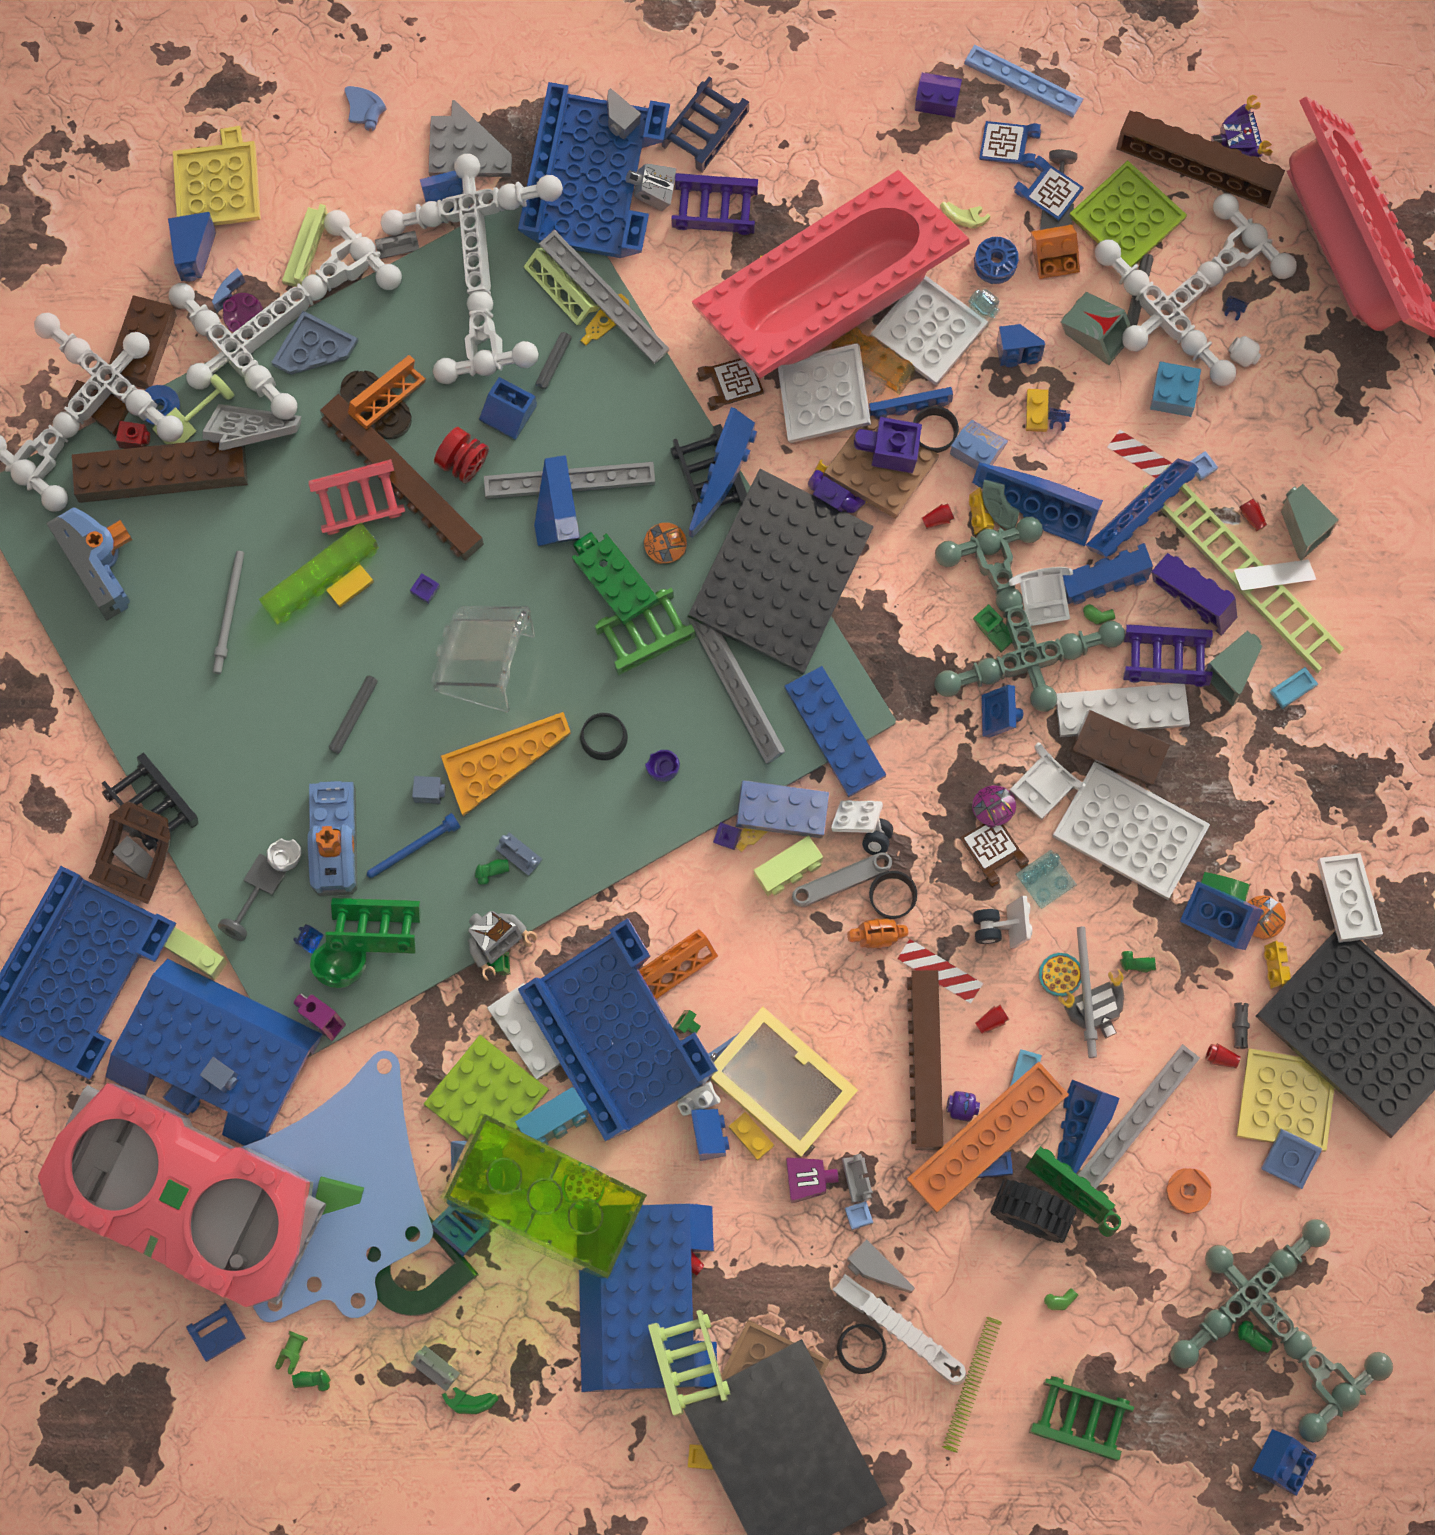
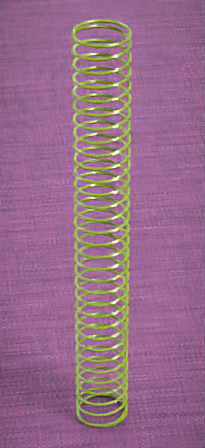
M986 1317L989 1321H985L986 1324H988L987 1322H992L998 1325H1001L999 1323H1002L1001 1321L991 1317ZM985 1327L986 1329H982L983 1332H985L984 1330H988L999 1334L998 1332L990 1330L987 1327ZM987 1332L981 1333V1335H982V1334H986V1335H990V1336H993V1337L997 1338L996 1336L991 1335V1334H989V1333H987ZM987 1337L984 1338L996 1342L995 1340L989 1339ZM980 1339L981 1341H979V1342H981V1343H986V1344H989V1345L994 1346L993 1344H990V1343H988V1342H985V1341L982 1340V1339ZM982 1344L977 1345V1346H978V1347H977L978 1349H980L979 1347H984V1348L993 1350V1349L988 1348V1347H986V1346H984V1345H982ZM980 1349V1350H975V1352L978 1353V1354H973L974 1356H975V1355H980V1356L987 1357V1356L982 1355V1354H980L979 1352H977V1351L986 1352V1351H984V1350H982V1349ZM975 1356L976 1358H972L973 1361H975L974 1359L985 1361L977 1356ZM977 1361L971 1362V1364H972V1363H975V1364H980V1365L986 1366V1365L981 1364V1363H979V1362H977ZM972 1364L973 1366L969 1367L971 1369L969 1371L976 1372L982 1375L984 1374L972 1369L971 1367L986 1371L985 1369L979 1368L974 1364ZM970 1373L971 1375H969V1374L966 1375L968 1378H970L969 1376H973V1377H977V1378L983 1379V1378L978 1377V1376H976V1375H974V1374H972V1373ZM970 1378V1379H965V1381L968 1382V1383H963L964 1385H965V1384H969V1385H973V1386H976V1387H979V1388H980V1386H977V1385H975V1384H972V1383H970V1382L967 1381V1380L975 1381V1382H978V1383H981V1382L976 1381V1380ZM965 1385L966 1387H962L963 1390H965L964 1388H967L979 1392L978 1390H975L967 1385ZM967 1390L961 1391V1393L964 1392L977 1396L976 1394H973ZM960 1395V1396H962V1397H967V1398L976 1400V1399H974V1398H972V1397H969V1396H967V1395H965V1396ZM959 1399V1400H958V1402H960V1401H965V1402H968V1403H972V1402L967 1401V1400H965V1399H963V1400H960V1399ZM960 1402L961 1404H956L957 1406H958V1405H962V1406H966V1407H969V1408H973V1407H970V1406H968V1405H966V1404H964V1403H962V1402ZM962 1407L955 1408L956 1411H958L957 1409H960L971 1413V1411H968ZM960 1411L954 1412V1414L958 1413L970 1417L969 1415L964 1414ZM953 1416V1417H955V1418H960V1419L969 1421V1420H967V1419H965V1418H963V1417H960V1416H958V1417ZM953 1418L954 1420L951 1421V1423H953V1422H958V1423L967 1425V1424H965V1423H963V1422H961V1421H959V1420H957V1419H955V1418ZM953 1423L954 1425H949L950 1427H951V1426H955V1427H959V1428H962V1429H966V1428H963V1427H961V1426H959V1425H957V1424H955V1423ZM955 1428L948 1429L949 1432H951L950 1430H953L964 1434V1432L959 1431ZM951 1432V1433H946L947 1436H949V1437H945V1439H946L947 1441H949V1442L944 1441L943 1443H944L945 1445H947V1446H942V1447L945 1448V1449H947V1450H950V1451H953V1452H956V1453H957L958 1451H956V1450H958V1449H956V1448H954V1447H952V1446H950V1445H948V1444H946V1443H950V1444H954V1445L960 1446V1445H958V1444H956V1443H954V1442H952V1441H950V1440H948V1439H953V1440H956V1441H959V1442H962V1441H960V1440H958V1439H956V1438H953V1437H951V1436L948 1435V1434L955 1435V1436H958V1437H961V1438H963V1437L960 1436V1435H957V1434H955V1433H953V1432Z

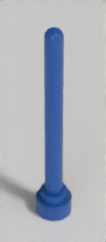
M450 813L444 817L443 824L368 870L367 877H375L446 831L455 832L461 826L454 815Z

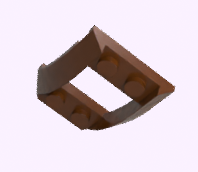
M126 802L108 817L110 819L107 831L89 879L149 904L169 849L171 839L168 819L136 804ZM124 825L159 839L147 878L112 864L115 855L113 851L119 844Z

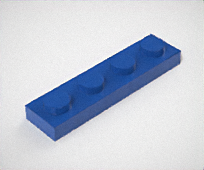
M952 387L869 403L870 416L873 415L876 419H880V417L886 418L892 414L904 415L908 411L916 409L921 411L924 408L935 405L943 407L952 402Z

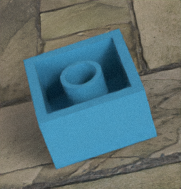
M1159 362L1150 410L1192 417L1201 369Z

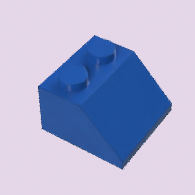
M718 1109L691 1110L699 1160L704 1161L725 1157L726 1150H730L728 1137H723L721 1129L726 1128L724 1116L719 1115Z

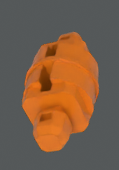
M876 918L874 920H866L858 928L848 931L847 938L850 942H860L861 947L881 949L882 947H891L898 939L908 936L909 932L907 926L896 925L894 920Z

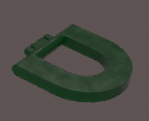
M429 1216L430 1222L432 1223L434 1220ZM410 1226L405 1231V1237L410 1242L420 1234L419 1229L415 1226ZM433 1230L432 1237L452 1259L454 1264L429 1286L419 1291H407L400 1288L392 1278L391 1265L380 1270L375 1277L377 1299L386 1308L397 1314L423 1316L440 1309L479 1274L464 1256L460 1255ZM373 1246L369 1251L367 1259L371 1262H377L381 1258V1251Z

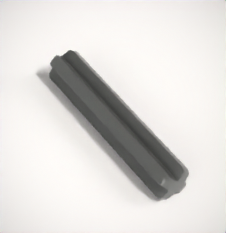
M566 332L560 333L536 381V385L541 389L548 387L572 339L571 335Z

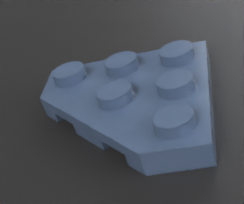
M302 311L271 363L272 366L292 375L349 358L358 343V338Z

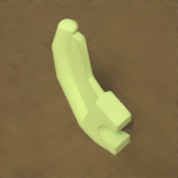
M942 202L940 204L943 213L954 224L971 229L983 226L991 217L989 214L984 217L978 215L982 212L983 208L981 206L962 210L950 202Z

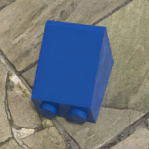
M210 212L168 218L174 264L181 281L192 282L197 278H202L216 235V229Z

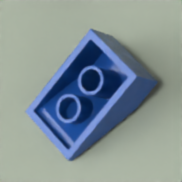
M1197 881L1180 922L1236 949L1246 950L1263 910Z

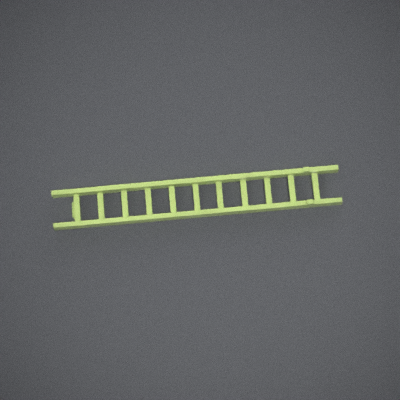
M1184 483L1179 489L1189 500L1174 512L1165 503L1160 510L1318 674L1322 667L1310 654L1325 641L1339 655L1343 652L1344 648L1283 585H1275L1274 587L1277 591L1262 604L1250 593L1254 589L1241 590L1235 571L1231 573L1221 562L1238 549L1248 560L1237 569L1248 568L1252 564L1254 567L1264 565ZM1192 504H1195L1202 511L1203 515L1187 527L1178 516ZM1209 519L1218 530L1202 543L1194 535L1193 531ZM1224 534L1233 545L1217 558L1207 547ZM1282 595L1292 606L1275 619L1265 608ZM1297 610L1306 622L1290 635L1280 623ZM1312 626L1318 632V635L1322 637L1305 650L1295 639L1308 627Z

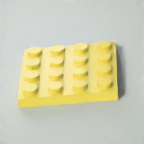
M254 141L173 151L177 217L210 212L214 226L261 220L256 144Z
M1249 1048L1236 1137L1274 1143L1282 1128L1321 1147L1322 1152H1326L1334 1087L1301 1057Z

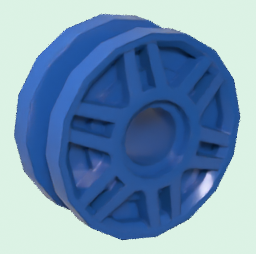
M987 238L978 245L974 257V269L977 275L985 282L990 284L1004 283L1016 271L1019 261L1018 251L1015 245L1006 238ZM998 258L1001 262L995 263L991 259Z

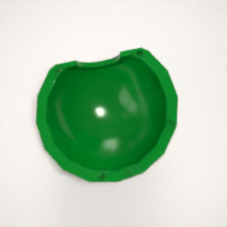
M325 942L313 952L310 968L315 978L322 984L333 988H345L358 981L366 969V952L327 951Z

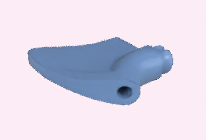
M354 86L345 87V94L350 104L349 122L365 124L367 131H369V128L374 131L380 114L387 110L384 102L377 94L367 89Z

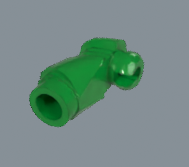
M498 858L484 865L479 864L475 870V878L478 879V884H488V876L509 872L508 860Z
M1123 951L1121 953L1122 959H1120V964L1127 972L1128 970H1137L1138 972L1148 973L1156 970L1155 957L1133 958L1132 951Z
M1248 1320L1243 1321L1238 1326L1239 1340H1245L1247 1343H1250V1346L1258 1352L1268 1353L1273 1341L1256 1329L1254 1330L1252 1322Z
M320 1369L318 1372L300 1371V1373L292 1375L295 1389L318 1385L319 1391H326L330 1388V1377L323 1369Z

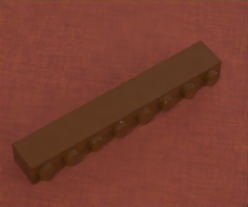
M938 970L912 971L911 977H907V990H911V999H907L908 1012H912V1021H908V1034H912L913 1043H909V1056H913V1064L909 1065V1078H914V1087H910V1100H914V1109H910V1120L915 1122V1131H911V1144H915V1150H940L944 1144Z

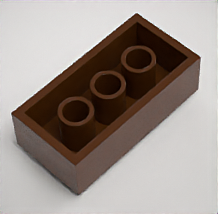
M135 295L132 296L109 365H111L124 350L123 341L128 334L139 332L148 338L149 351L147 355L142 358H133L120 373L131 385L144 389L153 385L177 316L173 305Z
M1089 710L1084 717L1070 752L1151 786L1154 784L1170 744Z

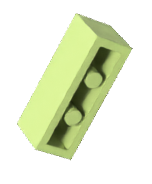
M808 835L754 869V876L767 896L772 893L775 896L785 889L784 886L788 883L795 884L803 878L802 875L807 871L814 872L822 866L823 856Z

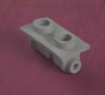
M415 231L375 240L377 252L381 253L379 259L419 249Z
M857 1154L850 1158H842L852 1202L868 1201L872 1198L871 1194L873 1191L869 1177L863 1178V1174L868 1173L865 1158H862V1154Z
M427 1346L419 1350L411 1362L413 1366L445 1391L449 1389L460 1374Z

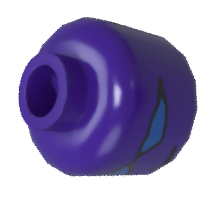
M955 1091L953 1095L948 1096L946 1112L949 1113L952 1119L970 1122L974 1115L978 1116L980 1102H976L975 1094Z

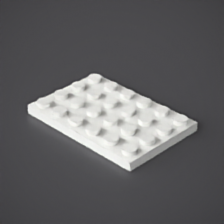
M1094 762L1083 781L1086 786L1081 791L1078 790L1052 837L1169 900L1210 824Z

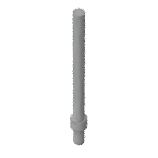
M236 551L219 642L214 651L215 663L213 673L221 674L224 659L227 658V641L245 554L242 551Z
M1085 926L1077 927L1086 1027L1084 1041H1087L1088 1058H1097L1096 1040H1098V1035L1094 1027Z

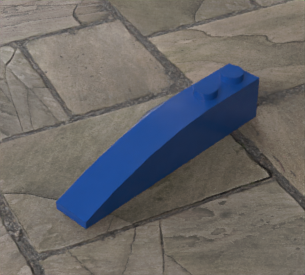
M733 407L730 408L715 450L714 461L716 462L715 464L711 463L708 471L707 480L709 481L703 485L700 496L701 503H697L689 527V537L692 538L709 521L723 502L741 469L743 461H748L751 451L748 449L750 442L754 443L757 436L755 422Z
M984 463L978 464L972 483L981 487V489H983L984 479L1004 484V494L1007 501L1012 507L1019 509L1024 518L1034 517L1040 521L1044 531L1079 545H1086L1103 500L1044 478Z

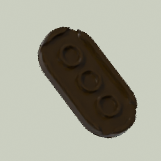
M353 371L346 375L341 382V397L350 404L351 400L379 378L370 371ZM390 390V395H396L392 390ZM377 400L375 402V407H385L387 405V400ZM402 400L371 425V427L384 439L399 438L411 426L412 416L410 409ZM363 411L359 415L367 421L372 417V412Z

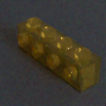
M858 327L832 342L831 349L858 343L863 371L899 395L915 375V367L909 360H902L896 356L892 349L884 348L874 337L864 335Z

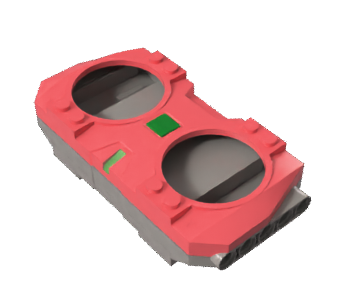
M107 1083L100 1091L89 1085L84 1088L65 1128L57 1135L38 1174L39 1185L41 1186L47 1207L103 1237H108L126 1247L133 1248L166 1265L167 1268L183 1275L184 1278L244 1307L255 1306L266 1301L278 1305L326 1207V1203L312 1197L313 1182L299 1174L298 1171L250 1148L233 1147L193 1127L190 1118L143 1094H138L111 1083Z

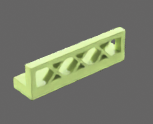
M319 204L318 210L308 207L282 279L283 284L297 287V284L301 285L304 278L308 276L325 228L324 219L328 214L326 205Z
M542 248L535 250L524 265V268L576 325H581L590 312L598 311L599 307ZM536 260L541 264V272H537L532 267ZM547 275H551L554 278L555 287H550L547 283ZM561 289L568 293V301L561 299ZM574 304H578L583 309L579 317L574 313Z

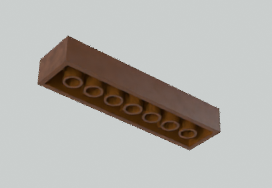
M1129 110L1120 131L1116 150L1269 209L1272 206L1285 170L1277 164L1263 162L1256 156L1245 155L1238 149L1227 148L1217 141L1206 140L1199 134L1188 133L1178 126L1167 125L1160 119L1149 118L1138 111Z
M204 440L72 454L74 495L79 503L248 485L245 445L219 450V442Z

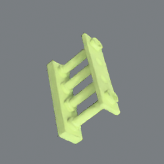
M702 1310L696 1311L698 1319L666 1329L664 1327L660 1328L658 1323L648 1325L673 1416L684 1414L682 1408H686L688 1404L720 1395L723 1402L728 1401L727 1395L730 1394L727 1381H722L708 1328L711 1327L708 1314L704 1315ZM699 1328L702 1329L705 1341L670 1351V1349L666 1350L664 1341L668 1337ZM708 1351L711 1364L681 1373L672 1372L670 1363H674L673 1360ZM714 1372L717 1386L685 1396L678 1394L676 1386L680 1385V1382Z

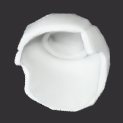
M281 838L269 846L266 853L267 862L277 871H289L298 864L301 858V847L294 839L286 841Z

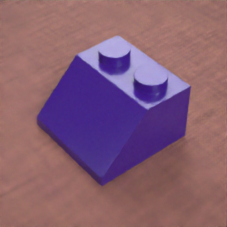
M922 72L916 96L915 111L955 118L962 79Z

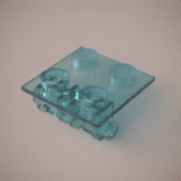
M1052 850L1016 873V876L1041 909L1077 885L1061 864L1060 856L1057 853L1054 854Z

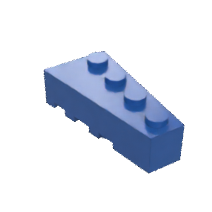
M1145 543L1137 545L1138 550L1131 553L1128 550L1119 552V555L1112 560L1106 557L1095 562L1094 567L1090 568L1089 565H1085L1072 570L1073 575H1063L1067 603L1077 605L1093 596L1094 598H1100L1113 590L1114 592H1120L1125 590L1126 586L1145 584L1153 568Z

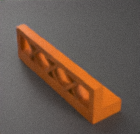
M408 355L351 400L348 414L365 429H368L424 384L426 379L414 369L415 359ZM411 374L417 381L415 383H405V378ZM392 388H402V393L400 395H390V390ZM377 400H387V405L385 407H375V402ZM363 411L372 412V417L366 421L359 414Z
M698 929L639 969V972L648 986H655L652 994L657 999L714 960L718 955L707 936ZM707 946L710 954L704 958H697L699 950ZM685 960L691 961L690 967L687 970H679L682 962ZM673 973L671 981L668 983L661 982L663 975Z

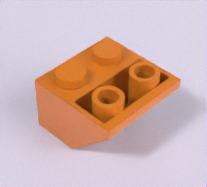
M1072 225L1031 231L1032 250L1039 279L1080 272L1077 232Z

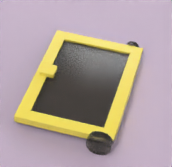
M763 1006L720 1056L715 1052L710 1056L718 1070L711 1077V1080L799 1157L803 1154L807 1157L815 1148L813 1142L858 1091Z

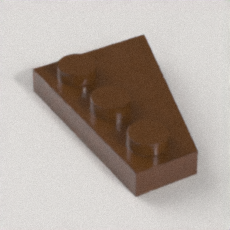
M76 380L67 396L69 401L85 382ZM98 389L93 390L90 396H95L98 393ZM111 393L91 417L115 437L120 421L125 420L129 411L126 404ZM81 405L78 408L82 411L84 409V405Z

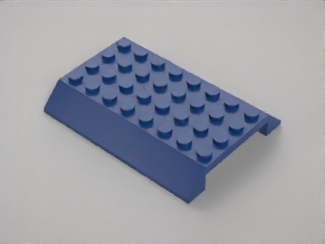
M548 82L527 187L537 185L539 179L545 175H553L561 181L563 190L560 197L553 202L542 200L540 197L526 200L527 206L522 207L518 231L539 244L555 229L574 250L610 257L624 258L642 253L649 214L630 210L635 185L626 182V175L629 170L638 171L642 148L663 142L670 104L650 100L649 108L632 105L641 113L640 124L625 139H622L619 135H614L608 127L606 100L568 94L569 85Z
M60 866L0 972V1036L76 1075L90 1080L112 1041L98 1033L139 958L156 962L177 923L157 913L155 915L84 880L79 874Z
M629 918L609 930L611 934L542 978L535 977L518 988L519 993L605 1141H609L634 1129L694 1089L705 1084L718 1071L696 1032L681 1041L679 1040L638 969L651 956Z
M167 958L152 974L111 1052L105 1077L138 1094L146 1096L156 1076L228 1112L222 1135L245 1146L272 1135L269 1131L309 1053L314 1054L323 1034ZM212 1057L239 1074L234 1088L227 1090L226 1093L200 1076Z
M689 1203L599 1206L578 1210L581 1392L665 1388L648 1325L658 1323L660 1328L664 1327L666 1329L693 1321L691 1251H714L713 1208L709 1205ZM692 1330L668 1337L664 1344L666 1350L670 1349V1351L703 1341L694 1340ZM712 1342L717 1360V1342ZM706 1350L673 1360L674 1363H670L672 1372L681 1373L711 1364ZM713 1372L680 1382V1385L676 1387L706 1389L717 1383Z

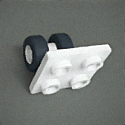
M852 800L840 801L831 827L833 832L867 833L864 836L862 845L864 850L870 855L887 852L889 839L892 838L894 828L889 821L879 818L883 807L881 801Z
M1021 896L1006 906V921H1000V914L997 909L975 911L973 913L974 923L981 925V929L975 932V941L979 944L997 943L1002 940L1001 930L1009 931L1010 948H1016L1030 940L1033 930L1029 922L1030 904L1027 902V896Z

